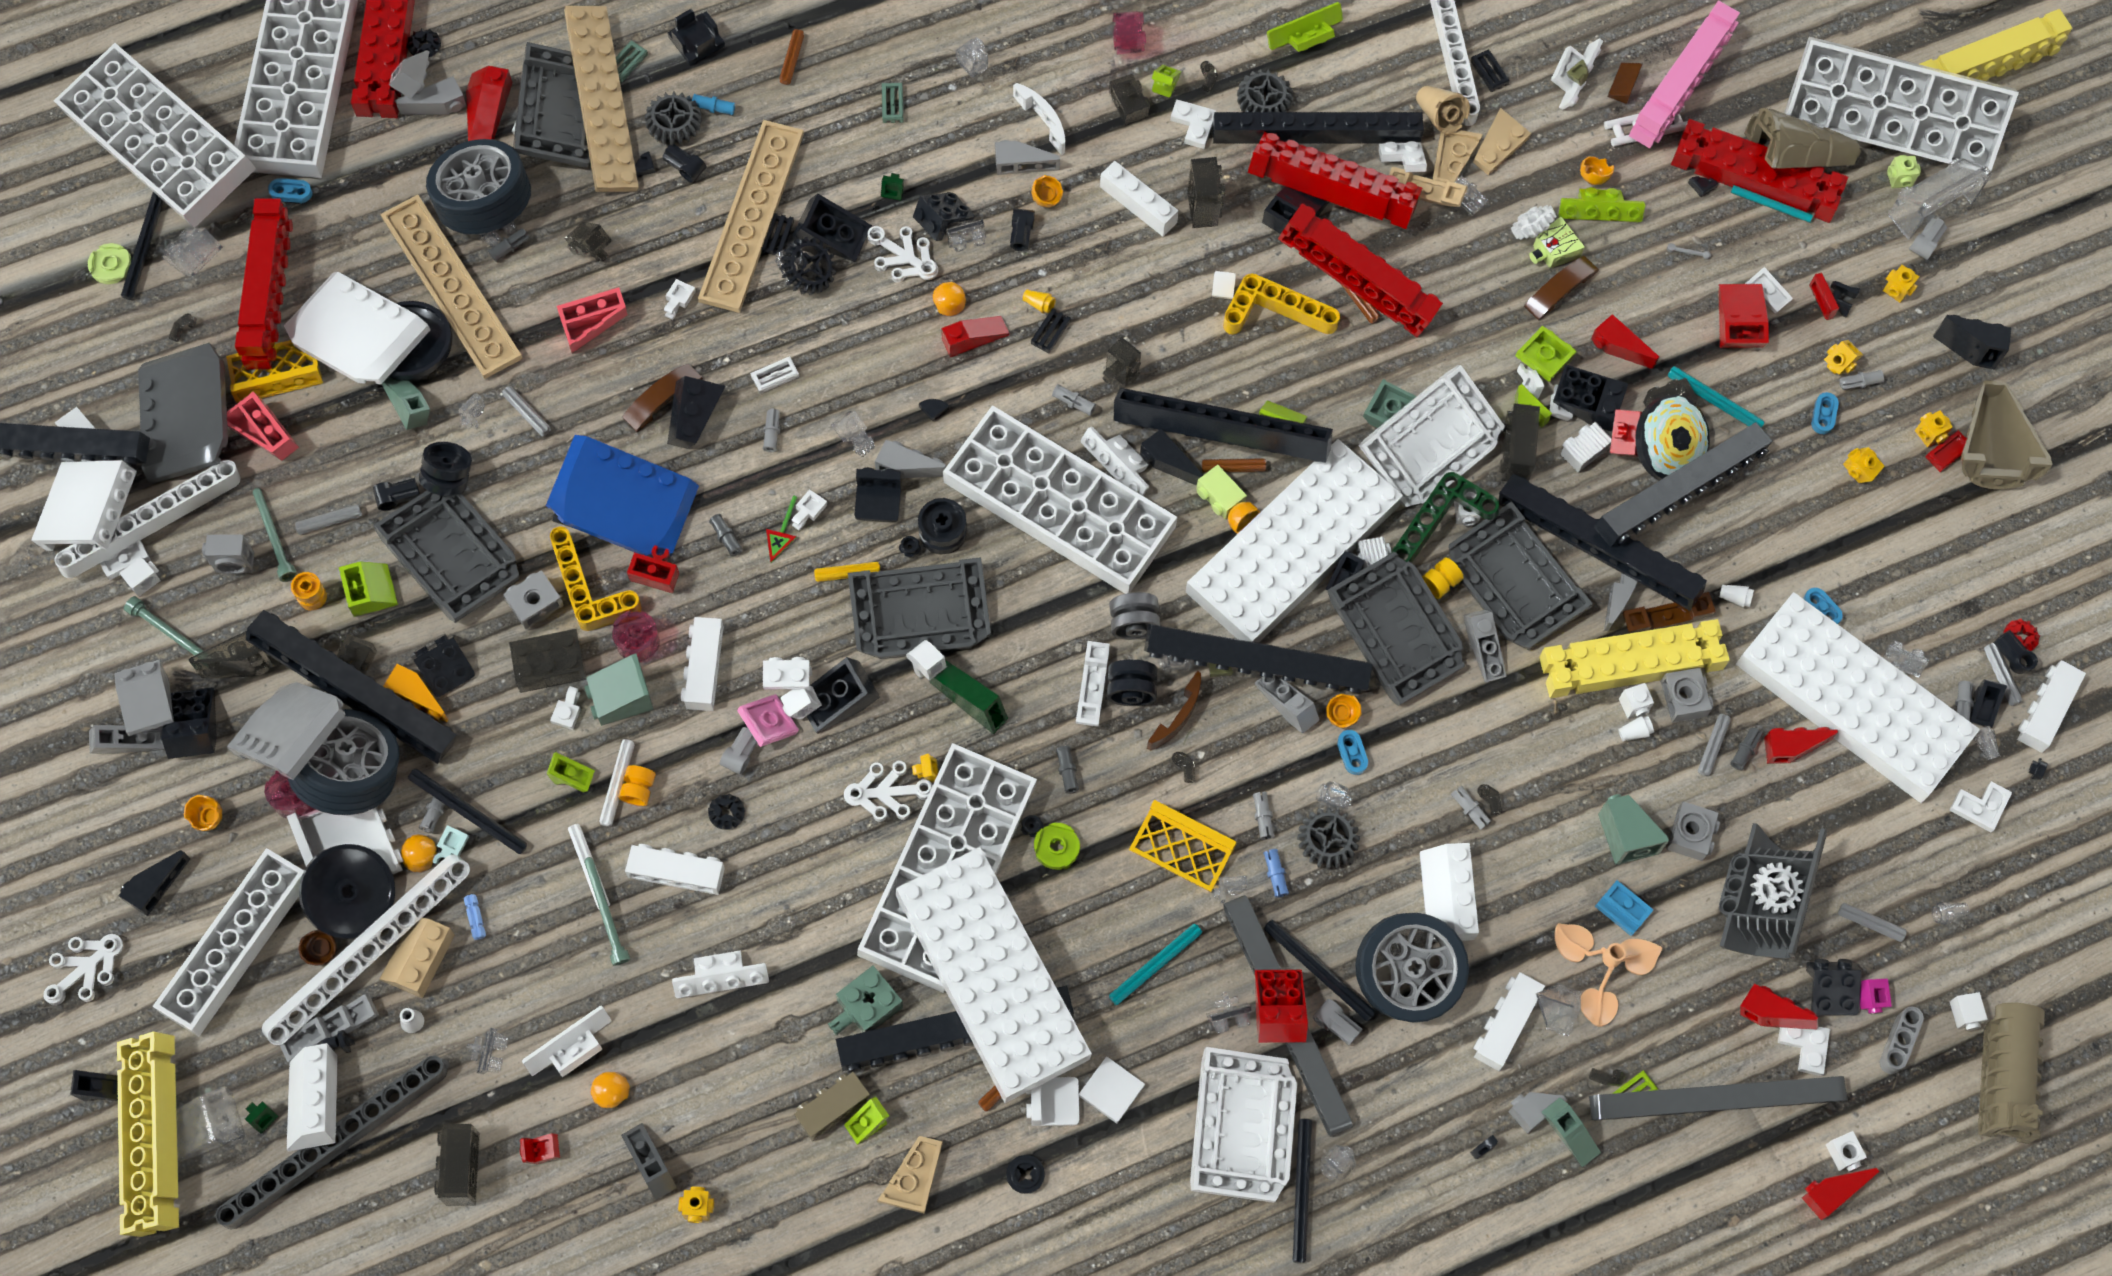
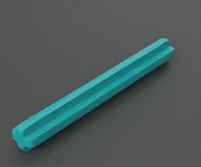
M1673 366L1669 371V378L1747 426L1756 422L1761 428L1765 423L1763 419L1676 366Z
M1192 924L1110 993L1109 998L1115 1005L1120 1004L1202 934L1201 928L1197 924Z

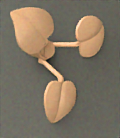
M1558 923L1555 928L1556 946L1561 955L1567 960L1580 962L1585 954L1587 956L1603 954L1602 960L1608 966V971L1599 991L1594 988L1584 991L1580 997L1579 1005L1582 1013L1592 1024L1598 1027L1607 1025L1613 1020L1618 1010L1616 996L1611 992H1604L1606 983L1614 968L1625 961V967L1629 972L1636 975L1648 974L1654 968L1662 947L1642 939H1627L1621 944L1613 943L1607 949L1602 947L1600 950L1590 951L1594 945L1592 934L1586 928L1579 925Z

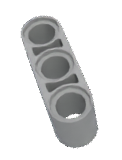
M1912 1006L1904 1009L1897 1015L1879 1062L1881 1069L1885 1073L1895 1074L1904 1068L1909 1060L1924 1019L1923 1013L1917 1007ZM1905 1015L1912 1017L1914 1023H1908ZM1897 1036L1903 1037L1906 1044L1902 1045L1899 1043ZM1890 1056L1897 1060V1066L1891 1064Z

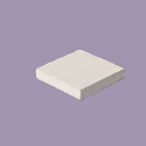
M1106 1056L1079 1093V1097L1117 1124L1145 1084Z

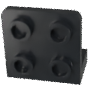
M952 192L920 196L913 214V218L935 241L943 240L949 223L971 221L975 217L969 207Z
M870 467L857 469L855 519L897 522L899 519L902 485L901 471H896L895 469L875 470Z
M446 634L438 636L433 640L434 644L426 647V645L419 647L414 651L415 655L411 657L436 697L446 694L475 676L474 670L451 634L448 636Z
M1815 959L1814 962L1806 963V971L1813 978L1811 1011L1816 1015H1857L1859 1013L1861 969L1852 960L1838 959V962H1829L1826 959Z

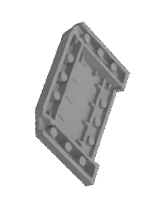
M298 682L282 686L254 712L228 744L227 748L235 756L242 759L249 758L275 769L283 776L294 780L346 715L341 709L344 706L343 702L334 695Z

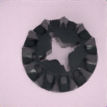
M421 28L418 32L413 31V35L408 37L407 47L413 56L427 50L429 51L428 58H430L439 51L441 40L437 32ZM425 39H427L428 44L424 43L423 46L420 45L419 41L423 42Z
M730 793L728 795L720 794L712 800L708 808V816L715 827L729 830L737 827L743 821L745 807L739 797L733 796ZM720 806L724 808L731 806L730 811L733 816L725 814L721 817L723 812Z
M1021 1155L1014 1158L1008 1165L1006 1178L1013 1190L1020 1194H1031L1043 1184L1045 1171L1042 1163L1037 1158L1030 1155ZM1032 1167L1030 1172L1031 1180L1024 1179L1018 1182L1021 1177L1019 1169L1027 1171Z

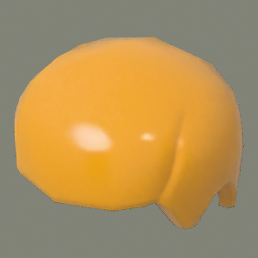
M1588 156L1582 161L1580 172L1587 183L1602 185L1613 175L1614 166L1609 167L1605 158L1598 159L1597 157Z
M1043 175L1034 181L1031 194L1037 205L1049 208L1061 201L1063 189L1061 183L1055 177Z
M945 282L937 286L933 291V302L940 314L953 316L964 310L966 297L960 285L954 282Z
M1250 502L1238 503L1228 514L1230 528L1238 534L1260 511Z
M1338 694L1330 699L1326 707L1327 718L1336 727L1349 728L1356 724L1360 718L1361 704L1353 695Z
M196 795L185 804L184 818L190 822L194 829L210 831L216 828L222 820V807L213 797Z
M420 834L407 838L401 849L404 866L412 872H423L430 869L433 864V858L437 854L435 842L428 836Z
M604 1072L598 1075L592 1082L591 1096L593 1101L600 1107L615 1108L628 1098L630 1085L626 1077L620 1073Z

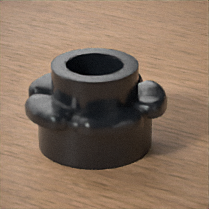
M906 536L901 540L899 551L904 553L906 557H913L914 554H918L921 550L920 542L913 536Z
M2039 758L2038 762L2033 760L2028 773L2032 774V779L2037 778L2041 780L2044 776L2048 763L2041 761L2042 758Z
M1029 815L1021 821V831L1024 835L1035 837L1038 831L1043 829V822L1035 815Z

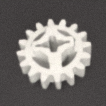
M1546 205L1543 208L1542 206L1539 208L1537 206L1532 207L1529 211L1518 217V222L1513 223L1511 231L1515 238L1520 240L1524 237L1527 239L1529 236L1530 238L1537 237L1538 234L1550 227L1549 223L1555 221L1556 213L1551 205Z
M1773 863L1767 864V869L1765 867L1759 868L1761 875H1753L1757 882L1750 884L1751 887L1756 888V891L1751 893V895L1758 896L1759 899L1755 903H1763L1764 911L1771 908L1773 914L1777 913L1778 910L1781 913L1787 912V907L1789 909L1795 908L1793 902L1801 901L1797 894L1804 891L1798 888V885L1803 883V881L1796 880L1795 877L1799 873H1791L1790 865L1783 869L1782 863H1776L1775 867ZM1771 873H1779L1775 879L1767 877ZM1774 884H1779L1778 889L1780 890V892H1775L1776 887L1774 886ZM1779 897L1782 899H1786V901L1781 904L1775 903L1776 901H1778Z

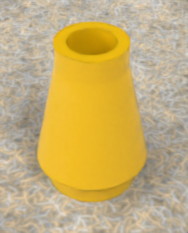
M1029 289L1024 292L1022 298L1024 302H1027L1043 314H1049L1056 303V298L1052 297V294L1031 291Z

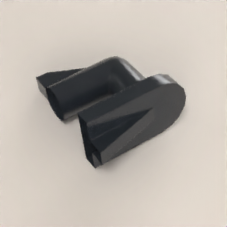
M1833 281L1830 285L1834 290L1832 294L1839 307L1838 311L1846 318L1853 304L1840 298L1844 294L1855 299L1860 288L1850 287L1841 282Z
M341 1030L338 1031V1039L336 1036L323 1039L320 1044L327 1043L335 1051V1047H338L340 1043L341 1048L346 1053H350V1046L355 1045V1040L348 1038V1035Z

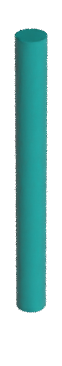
M1733 185L1731 190L1732 194L1810 223L1813 215L1741 187Z

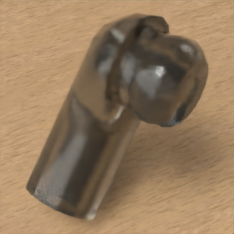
M1203 61L1200 64L1201 72L1205 78L1202 89L1206 92H1211L1218 78V73L1209 61Z
M189 313L181 316L173 323L168 338L178 342L186 325L193 328L197 318Z
M1183 752L1173 753V763L1184 771V782H1195L1194 760Z
M1481 784L1477 788V793L1490 804V814H1502L1499 792L1487 784Z
M1592 1068L1589 1075L1590 1080L1603 1085L1617 1087L1623 1085L1625 1073L1617 1069L1611 1075Z

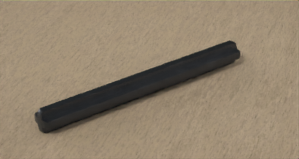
M154 192L150 199L122 289L121 297L127 300L134 298L163 205V200Z
M413 769L410 772L408 779L516 853L522 854L527 847L525 841L418 769Z
M1270 920L1265 925L1264 930L1365 1021H1369L1374 1016L1375 1010L1279 924L1274 920Z
M1305 1118L1300 1119L1298 1124L1292 1257L1294 1263L1300 1264L1306 1261L1312 1120Z

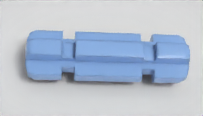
M475 894L467 895L464 897V903L467 908L469 924L472 928V937L474 940L483 939L486 937V933L483 928L480 908L477 906L478 899Z

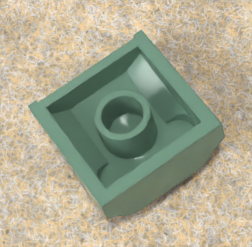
M1383 379L1363 417L1370 425L1379 428L1417 396Z

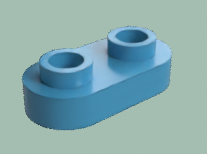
M278 178L271 181L268 186L271 197L273 199H281L284 202L304 203L310 200L313 194L309 183L304 180Z
M1822 393L1815 401L1811 425L1818 434H1828L1835 426L1839 402L1832 393Z
M1811 588L1806 592L1803 597L1805 601L1824 615L1831 616L1832 621L1835 623H1840L1843 617L1841 609L1822 589ZM1811 599H1815L1817 604L1812 603Z
M1345 730L1339 735L1337 745L1346 770L1350 774L1360 775L1368 766V758L1359 734L1353 730ZM1345 741H1351L1353 745L1347 746ZM1356 761L1360 766L1354 767L1352 762Z

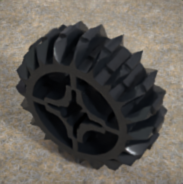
M804 237L802 240L796 239L794 243L787 245V249L782 252L784 256L780 258V262L783 265L780 266L779 270L785 271L782 278H788V286L794 285L793 291H797L800 288L801 294L808 292L809 295H813L815 292L819 294L823 289L826 290L829 284L834 281L832 276L837 272L833 269L837 263L831 261L834 258V254H828L830 247L824 249L822 247L823 242L821 241L816 244V238H812L810 241L807 237ZM806 252H809L814 256H809ZM811 262H813V263L810 265V268H808V269H806V270L804 271V268L807 267L806 265L809 264V263H811ZM802 276H806V277H808L810 280H813V281H808V280L802 278Z

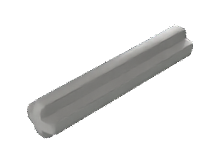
M507 386L502 391L503 396L541 436H546L551 431L550 426L512 386Z
M357 504L298 521L295 523L296 531L300 535L359 518L362 516V512Z
M1994 643L1986 645L1984 651L1999 683L2007 685L2004 694L2009 705L2019 704L2022 702L2021 695L2000 650Z
M1720 714L1716 720L1698 768V773L1701 775L1709 776L1711 774L1731 720L1725 714Z
M1843 903L1839 908L1838 914L1899 942H1902L1906 936V929L1847 903Z

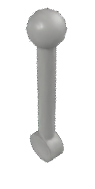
M1673 243L1667 246V251L1670 253L1678 251L1703 256L1704 259L1711 257L1709 251L1699 252L1676 247Z

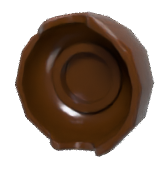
M319 930L311 931L303 936L298 947L301 959L313 966H321L328 963L335 956L337 949L334 937L326 935Z

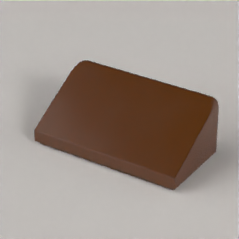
M1621 63L1607 97L1627 104L1643 64Z

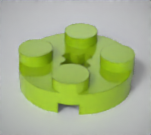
M1051 823L1049 826L1039 830L1035 836L1034 852L1036 859L1047 868L1056 870L1069 868L1079 855V838L1074 833V830L1066 824ZM1056 841H1060V846H1062L1063 849L1054 851L1053 847H1050V845L1055 844Z

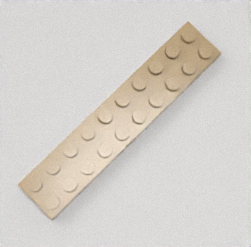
M565 6L564 13L595 192L637 191L639 186L607 7Z
M763 120L700 291L699 303L740 313L774 213L777 211L804 135L802 129Z
M419 195L380 214L483 378L486 379L523 359L521 353Z

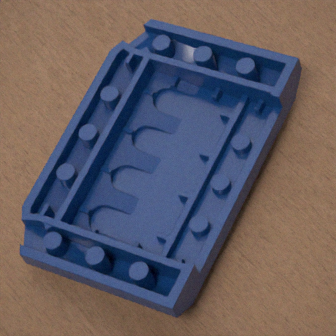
M575 435L546 506L554 511L563 524L629 551L653 557L652 548L656 545L658 546L657 555H663L665 549H668L670 556H672L699 485L688 477L588 436Z

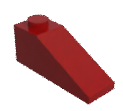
M1613 314L1594 330L1591 337L1594 345L1602 349L1606 354L1651 369L1655 367L1660 357Z
M1001 316L961 320L941 328L942 341L950 358L1009 335V331Z
M1877 1168L1825 1178L1819 1183L1814 1180L1805 1188L1807 1193L1801 1198L1819 1219L1823 1220L1880 1171Z

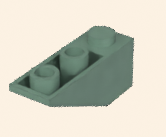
M387 377L382 386L406 430L427 425L430 408L422 393L408 380Z
M1559 1097L1541 1112L1581 1167H1584L1601 1153L1582 1121L1563 1099Z

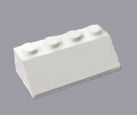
M1470 843L1444 844L1420 851L1425 914L1444 921L1457 933L1462 941L1475 940L1479 930Z
M327 1043L304 1047L290 1061L287 1125L288 1152L336 1142L338 1056Z

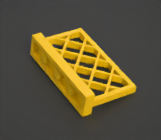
M291 340L276 343L275 347H273L276 349V354L280 350H288L283 358L276 355V361H279L274 369H256L253 374L246 372L247 369H245L244 365L240 369L233 366V362L241 360L242 356H239L238 353L228 355L226 358L231 381V393L238 404L252 392L262 399L322 384L323 378L318 360L297 350ZM293 354L301 356L296 363L288 361ZM306 359L313 362V365L301 367ZM284 365L292 367L289 371L279 372ZM263 370L270 373L268 376L258 378ZM242 375L249 378L247 381L236 383Z
M1154 800L1129 851L1212 892L1237 842ZM1152 816L1161 820L1164 829L1150 833L1148 823ZM1165 823L1171 825V827L1166 828ZM1176 828L1182 831L1184 839L1171 843L1167 831ZM1145 829H1147L1148 834L1143 835ZM1165 832L1168 845L1155 848L1152 836ZM1185 833L1188 834V835H1190V836H1192V837L1186 838ZM1150 838L1152 850L1143 852L1136 848L1141 839ZM1195 839L1202 841L1205 850L1191 854L1188 842ZM1185 843L1189 855L1176 859L1172 847ZM1206 844L1212 846V848L1207 849ZM1170 847L1173 860L1168 862L1160 861L1157 851ZM1218 849L1225 853L1222 862L1212 864L1208 852ZM1206 853L1209 866L1196 869L1193 857ZM1190 858L1194 870L1187 873L1180 871L1177 862ZM1175 863L1176 868L1170 866L1169 864ZM1219 866V868L1217 869V871H1216V873H1215V872H1214V867ZM1211 869L1213 879L1210 885L1200 881L1198 872ZM1195 874L1197 879L1189 875Z

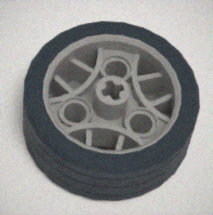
M494 139L472 140L454 146L434 162L426 177V189L439 219L449 229L463 234L488 233L504 227L523 212L531 197V184L519 154L512 146Z
M342 709L346 715L295 779L288 778V781L296 796L308 806L333 815H353L374 809L384 802L392 792L399 763V745L390 728L378 718L365 712Z
M1422 913L1395 914L1375 924L1363 937L1357 951L1355 963L1357 981L1361 992L1368 1002L1386 1016L1412 1023L1435 1019L1453 1008L1464 992L1469 974L1468 955L1457 933L1444 921ZM1411 928L1407 939H1405L1399 932L1401 930ZM1418 929L1427 933L1425 949L1411 944ZM1434 937L1441 946L1431 949ZM1394 943H1398L1401 946V953L1398 956H1393L1390 952V947ZM1379 952L1385 958V961L1376 964ZM1434 955L1440 959V965L1435 969L1429 964L1430 958ZM1412 963L1415 964V968H1413L1412 971H1409L1408 967L1411 966ZM1388 965L1391 971V980L1378 981L1376 969ZM1447 973L1446 980L1443 984L1439 979L1438 975ZM1431 979L1440 988V991L1433 998L1422 990ZM1407 983L1411 991L1408 996L1404 997L1400 994L1399 989L1402 984ZM1391 984L1389 994L1386 995L1380 985ZM1419 994L1422 995L1427 1000V1002L1417 1005Z

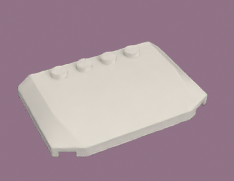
M339 272L332 273L284 325L295 348L357 383L375 381L376 384H382L430 331L428 324L418 315Z
M1458 365L1446 372L1367 436L1359 447L1379 475L1403 495L1401 505L1408 507L1425 503L1446 473L1455 472L1461 476L1495 448L1498 442L1497 438L1505 425L1463 367ZM1454 480L1448 481L1446 486L1448 487Z
M1211 1047L1204 1049L1200 1070L1191 1167V1191L1272 1203L1277 1200L1283 1187L1290 1179L1297 1082L1289 1069L1288 1059Z

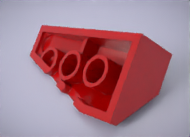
M488 65L471 74L466 89L468 141L495 138L513 84L509 69Z

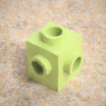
M1900 155L1893 159L1887 170L1891 188L1913 186L1921 172L1920 165L1917 164L1915 156Z

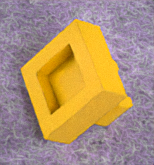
M930 754L920 756L921 764L912 766L913 775L934 783L939 773L937 759Z

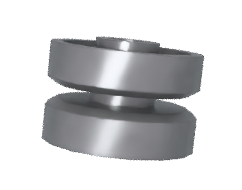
M1143 592L1127 593L1114 597L1109 602L1110 616L1113 618L1111 620L1112 635L1116 638L1125 640L1144 639L1147 636L1149 624L1161 626L1160 617L1157 615L1159 612L1158 598L1153 594Z

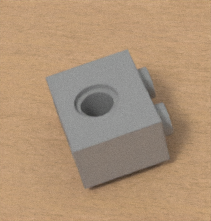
M207 535L206 543H203L202 553L216 573H252L254 551L244 535Z
M542 570L538 573L530 574L525 581L509 587L503 594L507 604L525 630L537 622L547 619L551 613L564 606L561 597ZM533 599H540L537 604H530Z
M1694 668L1665 673L1660 682L1672 723L1707 717L1713 708V700L1707 693V679L1704 674L1702 675L1701 669ZM1679 693H1685L1688 699L1682 698Z
M1683 801L1677 809L1667 850L1703 861L1707 855H1711L1714 848V842L1711 840L1713 834L1716 835L1719 829L1720 821H1717L1718 812ZM1686 827H1691L1695 834L1688 833Z

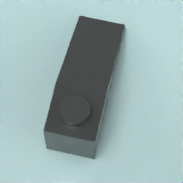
M643 1123L621 1135L655 1200L677 1188Z

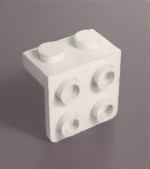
M773 657L769 658V661H763L764 690L810 689L812 669L809 660H805L803 657H794L792 660Z
M1055 1077L1026 1092V1095L1031 1094V1104H1026L1027 1118H1031V1126H1071L1079 1123V1088L1077 1078Z

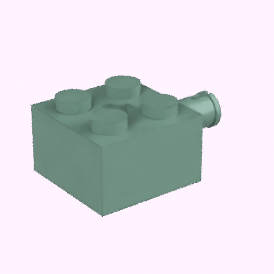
M872 965L836 993L837 1001L842 1006L844 1012L829 1022L828 1026L836 1036L851 1023L856 1024L862 1032L876 1030L903 1008V1001L874 965ZM873 998L874 1003L871 1004L870 1002H866L865 999Z

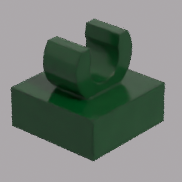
M891 173V176L883 175L881 197L901 201L904 179L900 178V174Z
M263 1101L258 1106L251 1102L245 1108L250 1113L245 1120L260 1134L279 1117Z

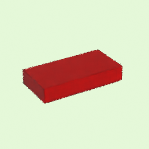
M1821 272L1814 275L1809 286L1824 318L1829 320L1834 318L1839 307Z
M1958 430L1925 457L1939 472H1942L1961 457L1967 438Z

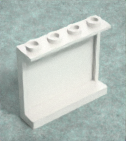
M122 460L61 462L32 541L46 551H53L55 544H96L103 550H107L137 471Z
M375 807L364 813L353 815H333L314 810L300 817L296 813L287 816L306 867L316 855L327 848L342 844H356L367 847L379 854L388 864L392 874L403 870L400 864L403 862L399 849L395 850L392 842H395V838L391 829H386L384 825L387 818L382 808L378 810V807Z

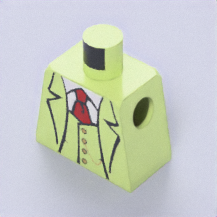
M1560 217L1547 230L1541 232L1536 237L1533 245L1535 250L1530 252L1529 256L1534 264L1544 260L1548 267L1554 268L1580 258L1584 245L1563 218Z

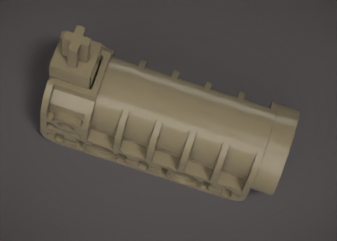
M2025 1003L1998 1004L1995 1006L1994 1018L1985 1026L1978 1134L1981 1136L1991 1137L1999 1134L2015 1137L2017 1142L2029 1144L2041 1136L2039 1117L2043 1114V1111L2039 1110L2036 1101L2040 1099L2041 1094L2037 1091V1083L2041 1081L2038 1065L2042 1063V1057L2039 1055V1048L2043 1046L2040 1030L2044 1028L2045 1011L2038 1006Z

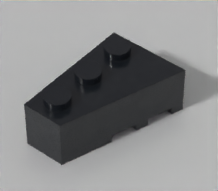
M683 376L676 381L667 444L685 449L695 445L726 386L688 376Z

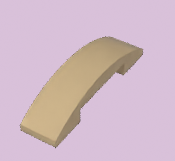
M1392 167L1389 175L1399 179L1398 182L1400 183L1412 182L1422 187L1419 200L1439 205L1460 207L1468 188L1466 185L1450 181L1444 183L1413 175L1412 172H1405L1404 169Z

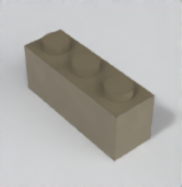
M854 1072L849 1075L844 1073L836 1079V1084L831 1088H823L816 1094L817 1098L810 1103L805 1101L796 1108L795 1118L811 1141H814L871 1099L869 1092Z

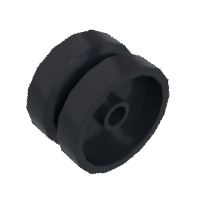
M435 442L424 448L419 473L420 484L427 491L441 496H454L465 491L472 464L471 454L464 447L451 442Z
M936 498L927 502L921 508L918 515L919 539L926 549L940 555L950 554L964 544L967 536L966 513L961 505L951 499Z
M1127 659L1113 662L1108 666V680L1111 683L1108 684L1107 699L1110 702L1123 706H1145L1156 701L1157 686L1154 683L1157 682V666L1143 660Z

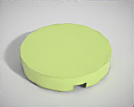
M114 243L103 244L99 246L100 249L90 254L88 269L93 278L98 282L115 284L127 277L132 257L123 246Z

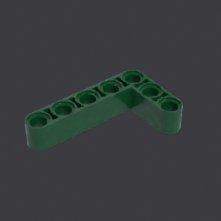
M1448 472L1441 478L1392 552L1397 554L1407 553L1408 558L1404 561L1413 563L1454 501L1487 520H1492L1498 516L1499 502L1496 497L1459 474ZM1454 480L1458 484L1455 488H1448L1446 483ZM1468 492L1476 494V497L1472 500H1468L1464 496ZM1438 498L1445 500L1443 506L1438 507L1433 503ZM1491 503L1495 506V509L1487 512L1483 509L1484 505ZM1426 516H1429L1433 519V521L1428 525H1425L1421 522V520ZM1417 534L1421 538L1418 542L1412 543L1409 541L1411 535Z

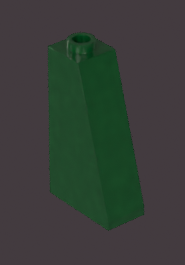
M945 660L947 667L929 681L930 684L988 731L995 734L1008 719L999 695Z

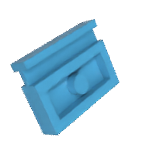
M1618 880L1595 905L1598 910L1630 936L1636 932L1653 912L1650 906Z

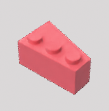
M619 287L557 306L571 353H574L627 316L626 306Z
M252 392L227 411L228 428L279 460L283 461L299 448L266 403L256 393Z

